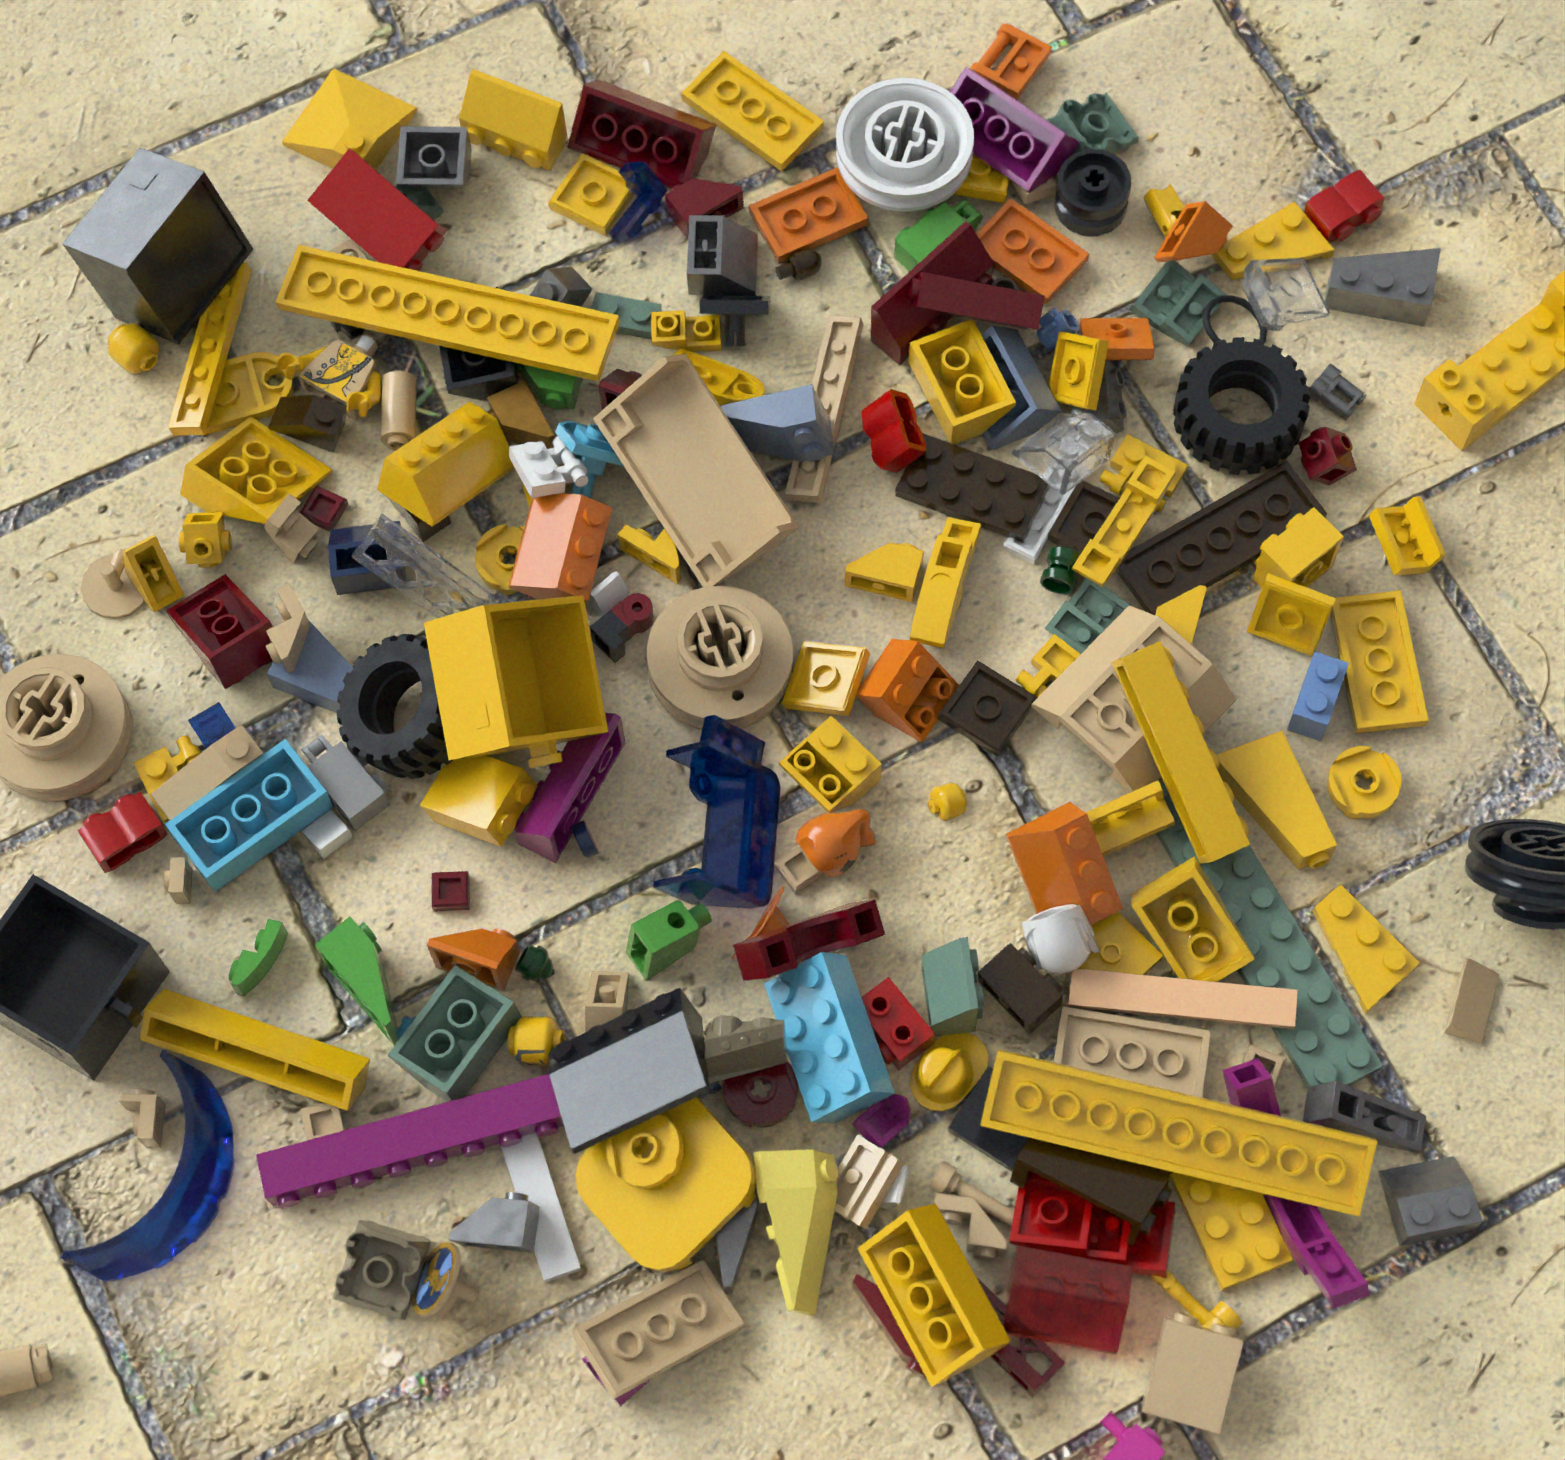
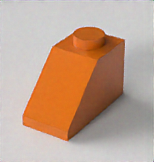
M1206 201L1188 203L1183 208L1154 259L1157 262H1167L1215 254L1226 244L1227 235L1233 225Z

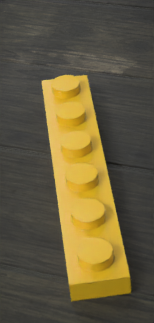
M243 262L199 319L168 425L173 436L205 435L251 275V269L247 262Z

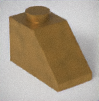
M525 380L487 397L490 411L487 413L498 420L507 441L519 445L526 442L543 441L547 449L554 448L552 444L555 438Z

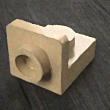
M133 1089L132 1094H120L119 1102L128 1111H140V1113L135 1114L133 1121V1131L137 1139L146 1148H161L166 1104L154 1091L149 1089Z

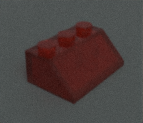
M1017 1246L1011 1260L1003 1327L1008 1335L1117 1354L1129 1305L1133 1267Z

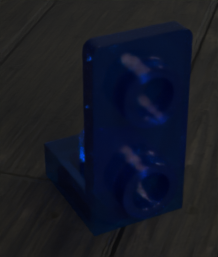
M645 161L626 162L618 171L626 181V187L637 195V198L609 232L613 239H630L635 237L641 231L642 223L649 214H652L660 207L661 199L668 192V189Z

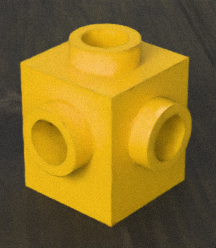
M223 512L187 514L182 524L183 532L179 533V549L181 553H186L187 564H197L200 568H211L222 563L227 551H231L232 548L230 530H225Z

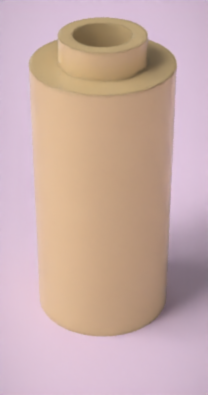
M391 371L382 377L380 440L389 449L396 451L415 438L416 377L405 371Z

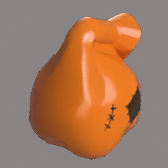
M865 809L819 815L804 823L795 837L796 842L813 866L828 877H838L845 873L857 860L861 847L871 846L876 843L875 833L870 828L871 816Z

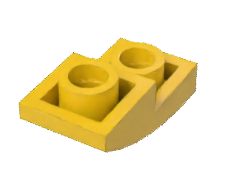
M685 310L651 312L652 345L678 350L681 347L689 351H722L720 315L686 317Z

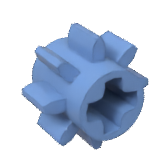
M1054 308L1040 318L1039 324L1042 327L1037 330V336L1045 348L1054 350L1059 331L1075 334L1079 330V324L1069 311L1063 310L1059 313Z

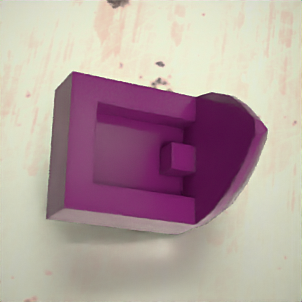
M893 1094L870 1106L855 1119L852 1125L864 1139L882 1149L909 1124L911 1119L909 1101L907 1097Z

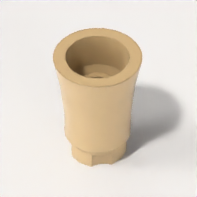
M47 1343L33 1347L29 1344L0 1350V1397L35 1388L41 1383L54 1380L52 1359Z

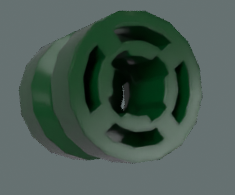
M1052 547L1046 560L1048 568L1043 570L1040 584L1045 589L1057 594H1071L1076 584L1074 576L1076 572L1072 570V567L1080 554L1070 548Z

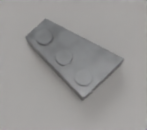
M1441 248L1334 258L1327 282L1323 308L1424 326L1432 306Z

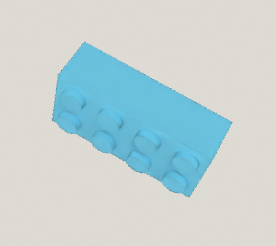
M284 739L165 825L179 847L211 889L216 892L334 806L327 791L287 740Z
M821 952L802 962L797 968L786 971L764 983L776 1020H784L787 1053L811 1122L838 1123L895 1094L847 955Z

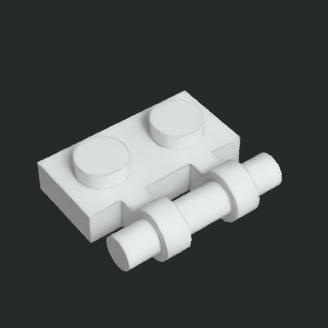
M559 436L553 439L552 444L554 448L550 449L546 448L543 441L509 446V459L531 498L565 493V483L574 482L578 487H583L588 483L587 468L584 463L576 458V454L568 449Z

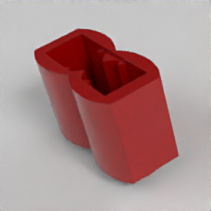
M1360 169L1345 176L1334 186L1328 187L1314 195L1306 202L1304 213L1329 243L1337 239L1343 241L1354 232L1356 226L1363 223L1366 225L1371 224L1379 218L1385 198Z
M890 389L862 410V427L865 434L871 438L872 459L880 469L897 473L926 452L924 436L916 423V411L907 393Z
M141 792L122 796L116 801L110 811L91 815L83 822V826L78 829L81 838L104 873L120 867L137 853L151 848L168 835Z

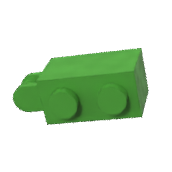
M967 200L960 202L954 208H951L946 202H943L937 208H930L911 228L906 227L899 232L895 239L894 258L910 272L961 224L967 221L975 229L981 223L983 215Z

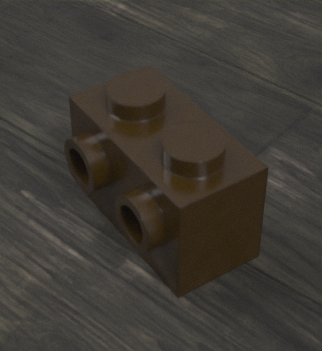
M1009 943L978 971V982L1030 1035L1062 1005V995L1060 994L1062 988L1051 975L1046 974L1043 976L1034 967L1036 961L1024 948L1021 947L1017 950Z

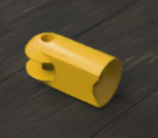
M1171 184L1164 190L1152 188L1143 198L1165 237H1167L1184 208Z

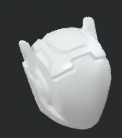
M1069 904L1050 908L1022 922L1026 945L1030 955L1036 961L1035 966L1037 970L1043 968L1053 973H1068L1078 969L1087 960L1091 953L1090 949L1094 953L1099 952L1098 945L1093 937L1095 933L1080 905Z

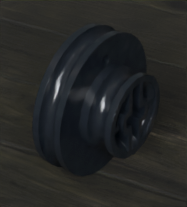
M1505 819L1487 822L1472 829L1468 839V847L1471 853L1466 857L1465 872L1473 882L1496 894L1492 902L1494 912L1518 925L1537 929H1565V824L1534 819Z

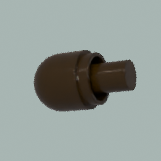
M805 249L791 254L787 258V263L776 267L775 271L779 280L790 276L795 280H801L819 272L822 266V259L817 251Z

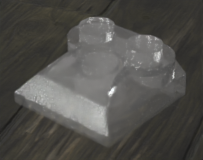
M1304 258L1251 260L1244 268L1242 286L1259 323L1264 328L1271 331H1280L1288 323L1324 318L1330 314Z

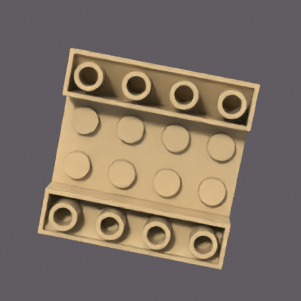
M1128 606L1031 705L1056 729H1059L1062 725L1066 726L1113 768L1111 778L1128 793L1159 781L1162 777L1111 662L1161 641L1163 647H1167L1173 656L1175 664L1173 670L1178 681H1182L1188 690L1189 701L1187 702L1193 715L1196 714L1200 718L1204 727V734L1236 702V697L1212 662L1159 616L1132 606Z

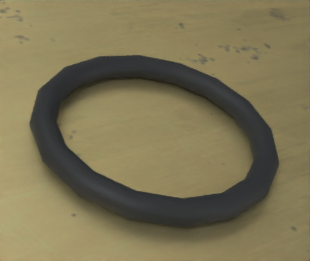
M1220 295L1210 300L1204 308L1202 321L1205 331L1213 343L1221 339L1218 338L1212 329L1210 312L1217 304L1232 302L1243 306L1251 312L1260 328L1259 340H1263V345L1265 344L1267 327L1264 318L1257 308L1245 299L1234 295Z

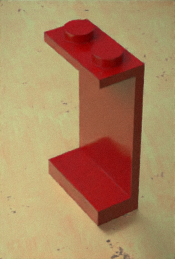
M350 148L307 200L379 263L421 271L423 267L422 261L430 252H435L444 241L443 235L448 231L372 168L369 162L360 154Z

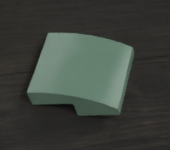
M1167 261L1129 310L1139 318H1148L1149 325L1185 345H1189L1204 326L1202 320L1206 305L1210 300L1227 294L1202 274L1195 278L1176 261ZM1220 304L1214 306L1210 312V317Z
M1086 578L1069 602L1065 601L1047 624L1045 630L1052 635H1057L1082 654L1131 605L1105 586L1102 587Z

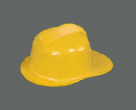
M968 1032L942 1035L929 1047L915 1064L910 1076V1088L913 1097L921 1106L932 1111H945L954 1108L963 1101L988 1068L989 1056L982 1041L977 1036Z

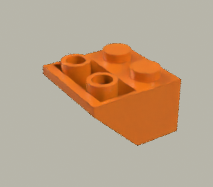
M891 639L858 688L856 697L877 718L912 738L923 742L937 722L938 714L959 687V684L919 641Z

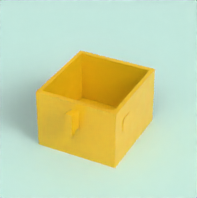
M583 595L482 605L424 622L448 760L530 749L531 759H528L529 768H536L562 762L561 753H557L556 744L608 732Z

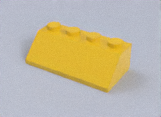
M469 401L385 457L377 490L433 527L515 469L509 459V445L498 420L481 407Z
M936 1203L907 1210L858 1247L863 1260L931 1387L984 1361L1011 1342Z

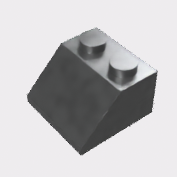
M401 126L396 177L397 188H464L470 177L472 151L467 127Z
M1454 1156L1379 1171L1399 1246L1473 1232L1483 1222L1472 1183Z

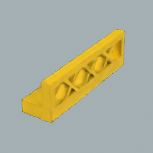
M1155 781L1085 812L1088 815L1103 856L1175 825V820L1164 799L1163 789L1159 781Z

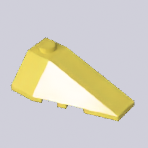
M814 1149L755 1152L754 1163L757 1194L760 1204L767 1202L772 1225L766 1226L769 1239L774 1238L778 1245L780 1258L777 1260L776 1268L787 1310L804 1315H814L817 1309L838 1194V1168L834 1155Z

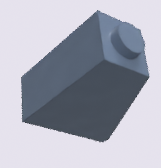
M309 621L311 626L294 671L287 673L282 662L277 665L273 662L267 672V676L273 688L337 713L336 710H339L341 705L337 702L339 691H343L345 686L343 679L347 672L351 673L353 667Z

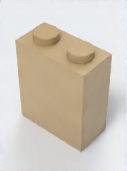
M1175 1312L1174 1319L1165 1316L1141 1406L1142 1412L1220 1434L1244 1341L1242 1338L1235 1336L1237 1329L1214 1323L1212 1329L1198 1326V1318Z

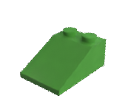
M350 916L318 941L315 946L329 971L393 1046H395L399 1039L385 968L379 956V953L383 950L376 942L377 937L364 922L358 926Z

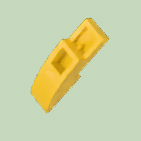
M947 517L942 534L937 536L927 566L913 619L910 640L939 648L945 647L963 596V584L981 535L980 523Z

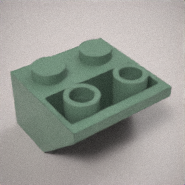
M962 937L922 954L921 970L929 1025L935 1036L975 1032L977 1019L983 1018V989L981 984L975 985L977 983L976 971H979L976 949H969L968 937Z

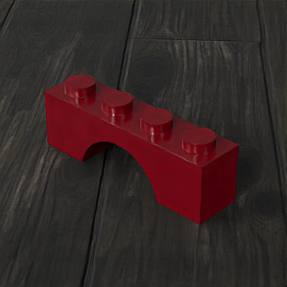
M873 899L842 905L733 944L743 981L770 978L797 968L798 963L810 959L821 952L828 953L856 946L884 936L885 931L876 900Z

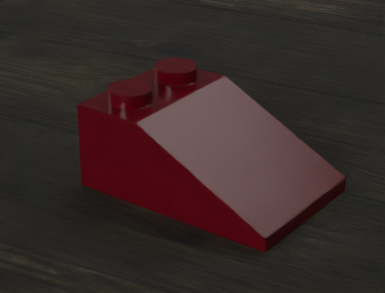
M226 574L166 610L173 623L224 689L239 683L244 677L273 661L265 647L271 643L266 630L273 627L270 620Z

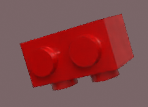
M889 977L861 997L881 1055L887 1065L892 1062L899 1071L934 1044L935 1033Z

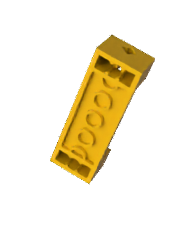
M1565 270L1550 281L1540 304L1458 366L1449 358L1424 377L1414 404L1461 451L1565 372Z

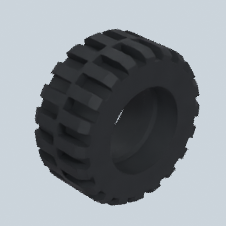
M1233 337L1230 343L1222 339L1214 342L1212 349L1204 347L1198 351L1196 359H1190L1185 366L1184 373L1180 377L1174 402V426L1176 433L1182 434L1180 441L1185 449L1189 450L1192 448L1194 450L1192 456L1199 462L1204 460L1210 462L1209 468L1217 471L1220 470V467L1229 469V474L1239 475L1240 470H1247L1249 475L1260 473L1262 466L1268 470L1277 466L1279 459L1285 460L1292 453L1294 446L1298 445L1310 409V388L1307 385L1305 386L1307 378L1303 370H1295L1297 362L1290 355L1284 357L1281 354L1282 349L1274 344L1270 348L1263 345V340L1255 338L1253 342H1247L1244 340V337ZM1242 388L1250 390L1261 396L1268 403L1273 415L1259 423L1238 424L1221 416L1214 409L1210 398L1225 389Z
M413 634L387 637L382 640L381 645L375 643L367 648V654L364 657L358 656L353 662L355 667L351 673H346L343 679L345 683L344 689L339 691L337 702L341 704L340 709L336 710L337 723L342 725L339 728L342 740L347 744V749L354 756L360 758L361 761L395 777L422 778L425 776V773L431 775L441 770V764L448 765L453 761L448 760L427 639L422 636L416 637ZM421 681L422 697L416 714L405 727L395 732L393 719L400 698L412 685Z

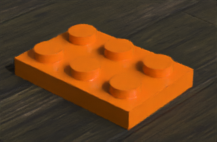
M838 167L749 205V213L778 264L786 261L793 253L805 249H814L868 225V216L853 191L843 180Z
M1012 198L976 233L994 262V268L1006 277L1014 280L1017 285L1027 292L1045 295V305L1054 298L1089 259L1087 251Z

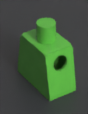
M676 900L631 924L626 954L644 979L648 981L696 947L699 931L702 927L712 922L711 915L702 903L687 910L681 901Z

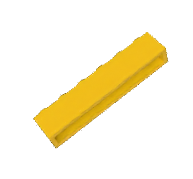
M1161 641L1111 662L1199 863L1213 862L1250 845L1247 838L1249 835L1248 826L1245 820L1236 813L1232 804L1234 802L1233 792L1230 786L1221 779L1217 770L1219 768L1218 758L1215 752L1206 745L1202 736L1204 734L1203 724L1196 714L1193 715L1187 702L1189 701L1188 690L1184 683L1178 681L1173 670L1175 665L1174 659L1169 649L1163 647Z
M163 989L144 1009L140 1034L141 1041L346 1111L350 1109L365 1089L371 1058L167 989Z

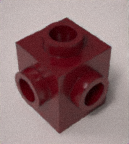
M1320 427L1313 430L1309 437L1298 443L1302 454L1301 463L1307 471L1310 480L1330 486L1357 470L1351 452L1353 449L1352 443L1343 432L1329 427Z

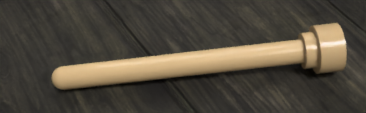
M943 1161L929 1188L941 1194L944 1192L949 1195L955 1193L958 1196L974 1198L983 1211L1012 1227L1014 1210L961 1180L962 1175L956 1172L957 1168ZM1072 1262L1087 1272H1093L1097 1269V1267Z

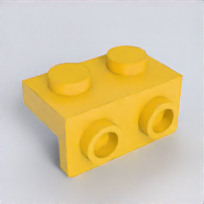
M1420 496L1412 497L1404 506L1376 508L1368 515L1394 576L1427 573L1446 556Z

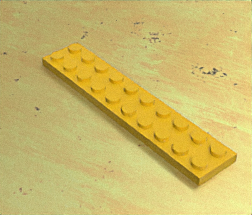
M298 245L275 301L279 310L594 381H600L620 324L619 316L616 314Z
M1000 1049L997 1051L980 1126L1359 1217L1378 1142L1370 1137Z

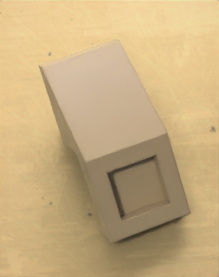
M289 494L268 518L264 529L287 558L294 563L300 555L307 558L316 547L318 541L314 538L319 528L297 511L301 502Z
M288 583L276 589L281 600L280 603L276 604V607L284 622L266 630L271 643L265 647L274 664L277 665L282 662L287 673H290L296 667L311 625L301 603Z
M935 1193L934 1203H936L947 1224L962 1225L963 1221L970 1222L966 1252L974 1253V1258L985 1261H996L997 1256H1005L1006 1239L974 1198Z

